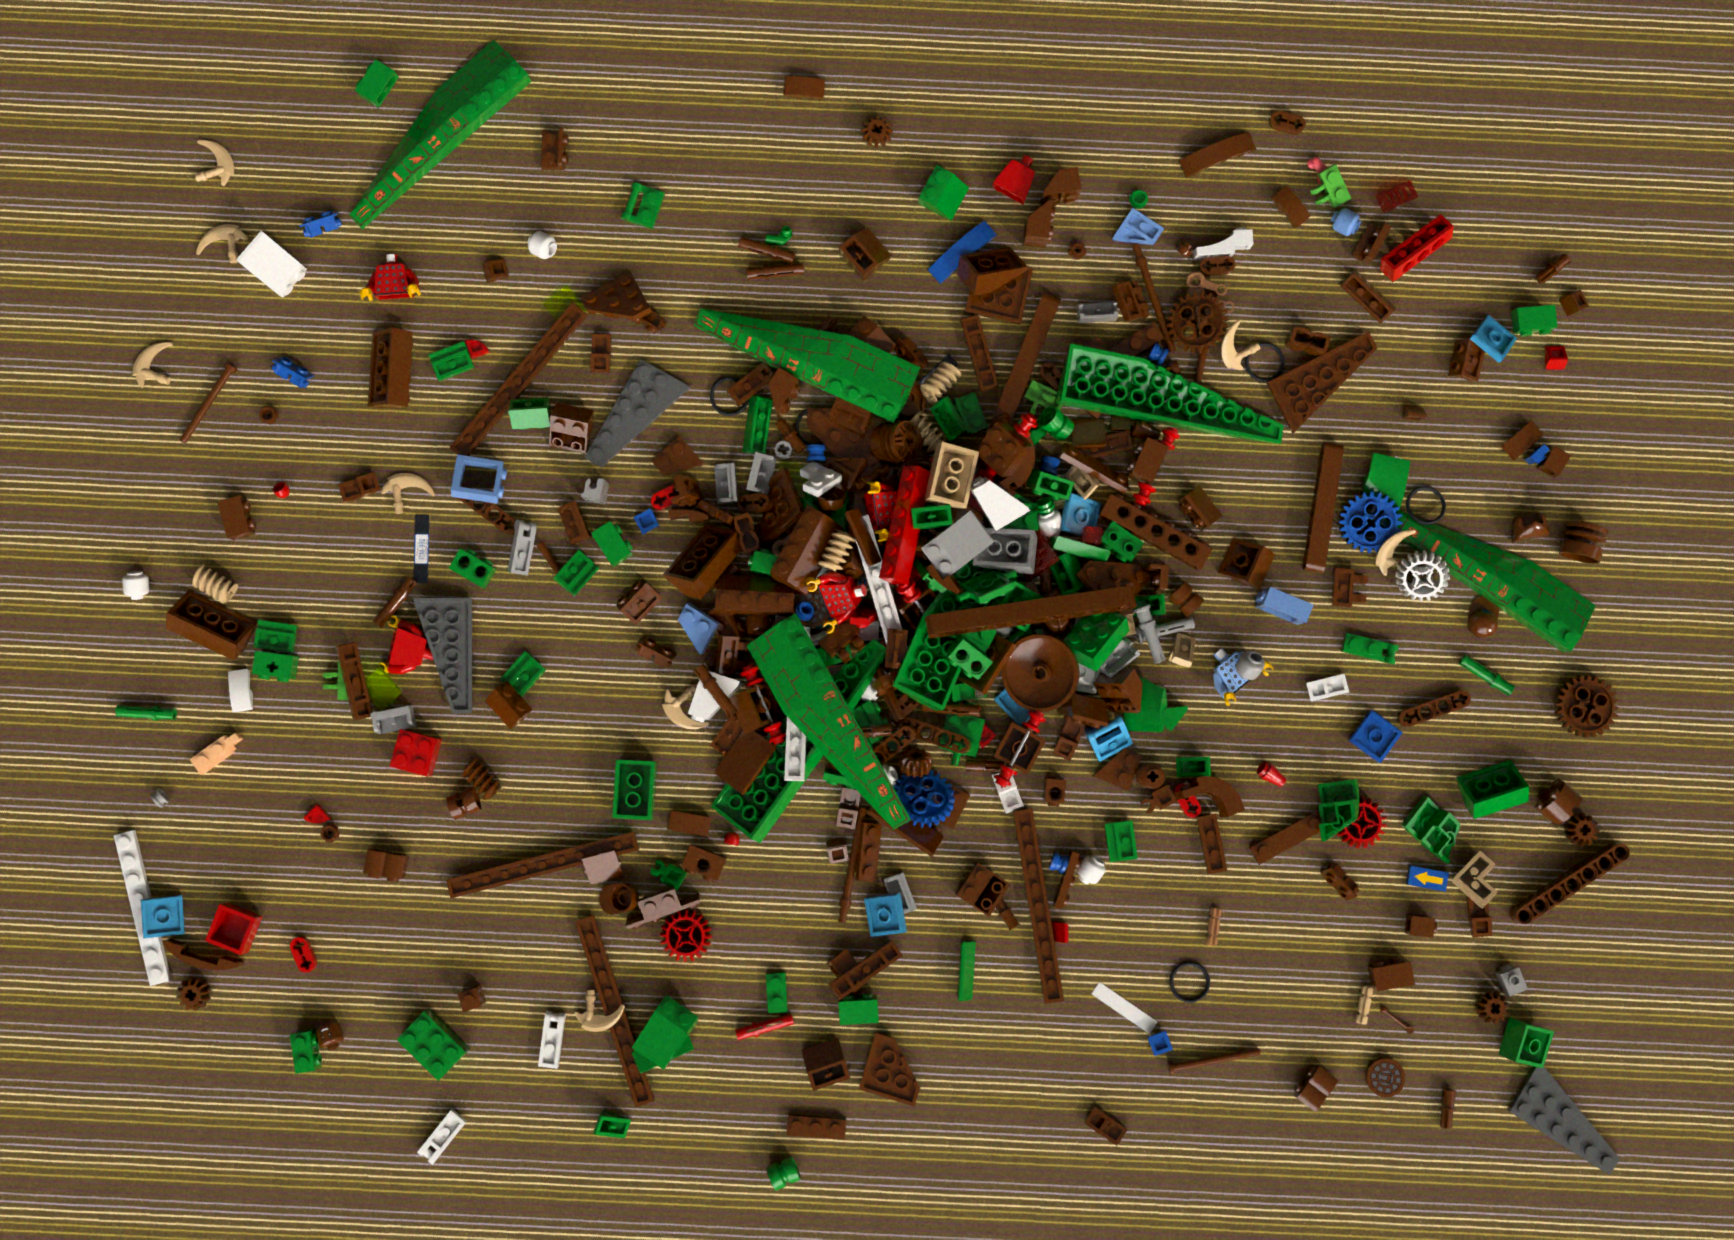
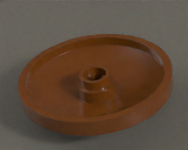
M1034 634L1017 641L1014 644L1016 645L1014 651L1002 668L1003 684L1009 696L1018 705L1030 711L1047 712L1064 705L1073 696L1079 683L1080 671L1074 652L1065 642L1047 634Z

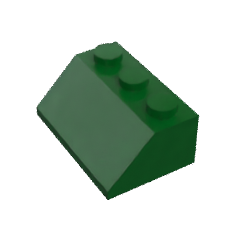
M1511 760L1456 777L1464 804L1473 819L1529 802V785Z

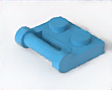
M1120 715L1114 717L1115 720L1109 722L1107 727L1101 726L1092 732L1090 730L1085 733L1099 762L1133 744ZM1116 727H1119L1118 730L1096 741L1095 738L1107 733L1108 731Z

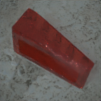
M1411 180L1379 193L1376 199L1383 213H1386L1419 196ZM1405 187H1408L1412 196H1408ZM1398 190L1402 191L1405 199H1402ZM1394 192H1395V194H1396V196H1397V198H1398V200H1399V201H1397V202H1396V200H1395V198H1394V196H1393V194H1392V193H1394ZM1389 195L1393 204L1389 203L1386 196Z
M1084 526L1078 541L1097 547L1102 542L1103 529L1101 527Z

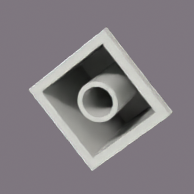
M262 231L259 232L236 259L282 298L292 291L293 285L305 276L307 270Z
M979 476L972 481L971 492L990 525L996 531L1030 511L1025 504L988 478Z
M708 671L713 678L717 679L716 682L729 699L742 685L740 681ZM699 679L688 714L692 715L691 719L704 722L705 720H710L719 711L720 706L710 692L703 688V683Z

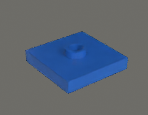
M1369 710L1348 741L1373 760L1381 763L1403 732L1373 710Z

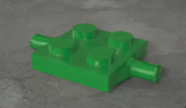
M1014 569L1005 574L991 570L960 584L964 592L957 594L956 598L958 602L972 598L979 604L988 603L991 599L1003 596L1014 589L1013 582L1010 580L1016 578L1017 573Z
M947 714L943 729L965 736L971 741L970 750L964 754L939 746V748L953 753L950 765L958 766L960 757L964 755L977 757L986 720L976 718L975 716L963 715V717H959L957 714ZM942 733L940 743L946 744L949 736L946 733ZM953 736L952 744L960 746L959 750L966 747L964 739L962 742L954 740L956 736Z

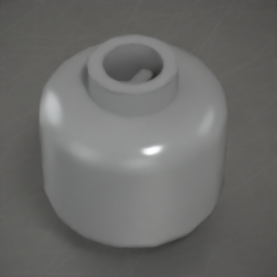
M1247 651L1241 655L1235 668L1241 678L1254 680L1264 669L1265 663L1261 654L1256 651Z

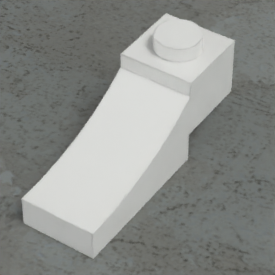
M1239 227L1233 230L1229 238L1219 243L1196 247L1193 252L1194 260L1217 256L1232 257L1235 250L1250 249L1253 246V230Z

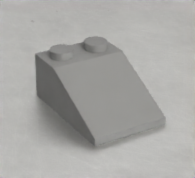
M970 510L952 525H949L927 541L921 549L941 576L946 578L981 553L994 540Z
M985 528L994 542L974 557L973 566L1010 572L1014 569L1019 574H1034L1038 538L1035 530L999 529L996 531L994 528Z

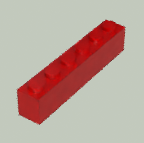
M903 466L879 578L895 585L909 584L920 529H913L911 509L923 508L926 505L924 498L930 472L920 466Z

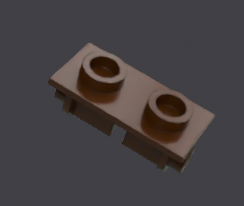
M654 311L650 317L646 315L637 321H633L638 325L641 322L647 326L646 329L653 334L657 332L662 335L660 328H665L667 325L665 318Z
M904 335L898 338L894 348L896 354L902 359L920 366V373L923 368L925 369L929 365L928 359L920 350L916 353L913 352L917 346L909 337L906 338Z
M888 628L885 667L900 668L906 654L908 630Z
M644 636L638 641L635 649L638 655L648 660L651 659L652 655H655L656 657L653 662L663 668H670L672 660L677 656L671 648L661 646L652 638Z
M1331 862L1327 869L1320 872L1324 879L1346 901L1357 897L1356 894L1360 891L1358 889L1359 886L1349 876L1345 879L1342 878L1346 872L1338 863Z

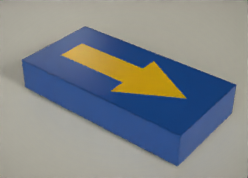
M1409 865L1406 884L1446 892L1449 873Z

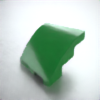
M1373 453L1370 458L1369 472L1363 477L1361 496L1362 492H1365L1367 496H1369L1370 491H1373L1374 496L1381 492V498L1385 495L1389 496L1387 502L1390 500L1395 501L1392 507L1398 506L1399 509L1396 513H1399L1407 484L1410 461Z
M1139 677L1142 682L1141 711L1139 713H1124L1127 731L1162 732L1164 730L1162 711L1168 706L1166 689L1159 684L1152 683L1147 678Z
M1357 779L1318 784L1321 801L1318 804L1321 818L1319 829L1322 842L1327 841L1358 819L1359 788Z
M1423 796L1401 826L1437 858L1446 864L1450 863L1449 854L1451 847L1455 846L1456 835L1461 824L1450 812L1439 809L1429 797Z

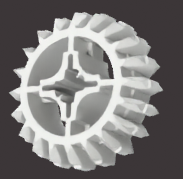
M1424 550L1422 555H1419V552L1415 551L1414 557L1408 554V560L1402 559L1401 563L1403 565L1397 566L1399 571L1396 572V577L1398 578L1396 583L1400 585L1399 590L1405 591L1404 595L1406 597L1411 594L1412 600L1419 597L1421 602L1423 597H1426L1430 601L1431 595L1437 598V592L1443 593V587L1448 586L1447 580L1450 579V575L1447 573H1449V568L1445 567L1447 565L1446 561H1441L1440 555L1434 558V552L1427 555ZM1434 568H1436L1439 572V576L1436 581H1434L1433 577L1431 576ZM1409 570L1414 576L1411 584L1406 579ZM1426 574V577L1423 578L1422 576V578H1420L1419 575Z

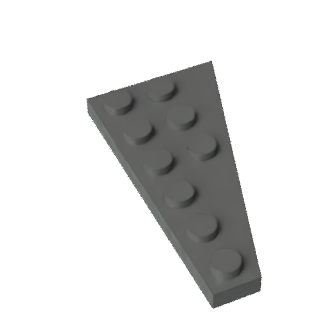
M640 360L584 458L603 468L621 449L632 442L640 432L642 433L691 387L649 363Z
M413 598L452 714L472 713V598Z
M1533 1066L1507 1111L1611 1175L1620 1158L1545 1067Z

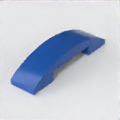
M985 221L981 222L949 248L928 271L939 284L943 283L958 268L960 255L975 253L989 243L997 234Z

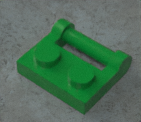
M632 182V191L625 212H622L620 218L653 230L665 193ZM639 192L643 193L637 216H632Z

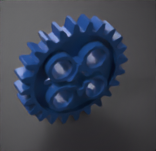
M1370 491L1369 496L1362 492L1361 498L1355 494L1354 502L1348 499L1349 507L1343 505L1346 512L1339 513L1344 517V519L1338 520L1339 523L1344 525L1339 528L1340 531H1345L1342 538L1349 537L1346 543L1350 544L1353 542V549L1360 546V552H1363L1365 548H1367L1368 553H1371L1372 548L1378 552L1379 547L1390 536L1394 535L1395 532L1402 531L1397 527V525L1403 524L1402 521L1397 520L1402 514L1396 513L1399 509L1398 506L1392 507L1395 502L1394 500L1387 502L1389 496L1385 495L1381 498V492H1378L1376 496H1374L1373 491ZM1369 504H1375V511L1370 514L1367 513L1366 507ZM1381 510L1384 511L1382 514H1380L1379 516H1377V517L1375 518V516L1379 513V511H1381ZM1360 517L1361 524L1357 527L1352 526L1353 518ZM1385 517L1388 518L1389 524L1386 527H1380V520ZM1368 518H1370L1371 520L1374 519L1373 526L1367 525L1368 522L1366 520ZM1365 527L1360 534H1357L1360 529ZM1374 531V538L1366 540V532Z
M931 770L928 775L923 774L922 778L919 776L915 778L913 776L907 777L902 774L901 780L897 779L896 785L893 788L910 819L913 821V826L918 822L921 828H923L924 823L931 827L932 822L938 825L939 819L944 822L946 816H950L955 797H953L954 790H950L951 784H946L947 778L939 779L940 773L934 776L933 770Z

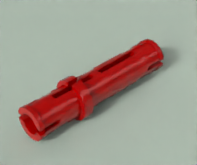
M792 1013L758 1023L755 1021L751 1022V1025L736 1028L735 1032L738 1041L752 1036L756 1038L759 1037V1034L794 1025ZM783 1021L782 1023L767 1027L769 1024ZM763 1027L762 1029L747 1033L748 1030Z

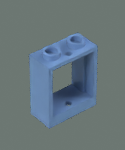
M457 455L451 486L452 497L498 504L499 497L502 498L504 493V486H501L502 480H506L507 476L504 461ZM465 465L497 470L493 492L462 487Z
M1272 587L1263 589L1261 592L1259 591L1255 598V602H1257L1255 608L1296 625L1307 623L1313 608V604Z

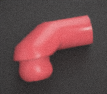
M1318 157L1309 159L1307 162L1308 168H1315L1317 173L1327 168ZM1317 175L1318 184H1321L1320 179Z

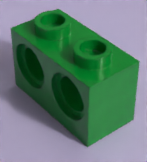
M460 548L448 568L485 589L497 570L492 567L494 563L486 558L478 559L476 557L477 553L469 548L466 551ZM468 557L469 565L462 567V559ZM485 567V569H486L485 575L482 576V577H479V576H478V570H479V568Z
M961 634L946 650L947 660L955 667L957 665L962 667V672L969 678L975 677L979 680L993 663L990 656ZM958 650H965L962 656H956ZM980 661L977 667H971L972 662Z

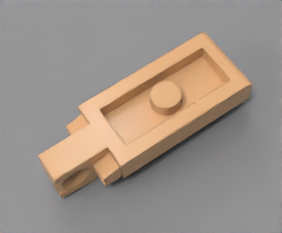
M234 733L230 737L224 735L192 757L190 761L199 774L203 775L232 755L236 750L234 745L243 740L239 733Z

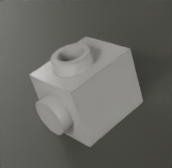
M1506 964L1501 966L1499 971L1495 972L1503 994L1513 996L1528 990L1519 967Z

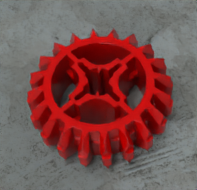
M1360 796L1357 820L1368 822V824L1359 825L1354 822L1350 825L1353 827L1355 837L1349 833L1347 827L1336 835H1343L1341 838L1342 842L1348 841V846L1352 847L1354 845L1358 849L1361 845L1363 848H1367L1368 843L1371 846L1375 845L1373 839L1380 841L1381 838L1378 834H1385L1381 827L1387 826V824L1382 823L1386 816H1380L1384 810L1382 808L1377 809L1379 804L1377 802L1372 804L1371 798L1366 800L1364 796ZM1365 808L1371 812L1374 821L1367 818ZM1368 827H1373L1371 832L1367 836L1362 838V834H1364L1365 829Z
M689 909L685 910V915L680 910L677 912L678 917L674 914L670 915L672 921L669 918L665 919L668 926H661V929L666 932L660 933V936L666 937V939L660 943H667L668 946L663 949L664 951L672 950L669 953V957H672L674 953L677 954L676 961L680 959V956H683V962L687 961V956L690 957L691 961H694V954L701 958L700 950L706 953L707 949L704 945H711V942L706 939L712 938V934H707L706 932L712 928H705L704 925L709 922L708 920L701 922L703 914H700L698 918L695 917L696 910L692 912V915H689ZM680 920L693 921L687 928L676 924ZM697 926H699L702 934L701 943L694 936V930ZM690 928H692V930L689 932V937L691 939L688 940L687 938L686 940H683L682 943H680V941L683 939L682 931L686 932L689 931ZM671 929H674L678 935V941L675 945L671 940ZM685 943L696 947L691 951L680 950V947Z

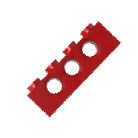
M1440 214L1381 258L1380 271L1392 282L1396 281L1451 240L1454 225Z

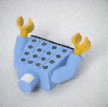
M1221 648L1213 654L1220 662L1213 669L1214 688L1224 698L1225 704L1230 706L1228 699H1234L1236 702L1235 693L1251 680L1241 678L1235 668L1237 661L1244 652L1236 651L1228 655ZM1264 662L1265 665L1264 669L1262 670V673L1265 676H1268L1269 674L1265 671V669H1274L1269 662Z

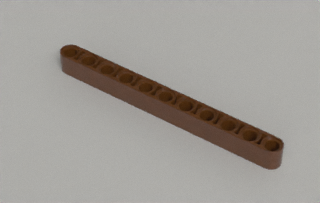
M1043 292L993 418L1006 411L1011 420L1013 419L1061 299ZM990 423V425H989V427H988V430H987V432H986V435L988 434V432H989V431L991 430V428H992L991 423ZM979 456L977 459L974 475H976L980 469H986L987 467L986 462H984Z
M1124 586L937 613L926 616L925 622L928 637L938 638L1129 610L1135 608L1137 604L1133 587Z

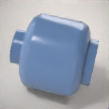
M1343 208L1339 212L1336 211L1331 219L1333 230L1344 236L1354 235L1361 224L1359 214L1348 208Z

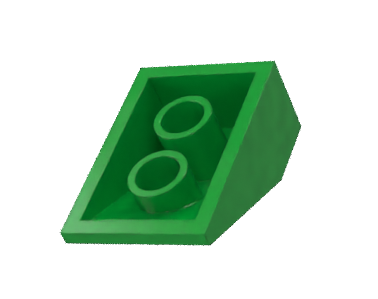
M666 995L640 1033L632 1049L664 1070L698 1023V1016Z

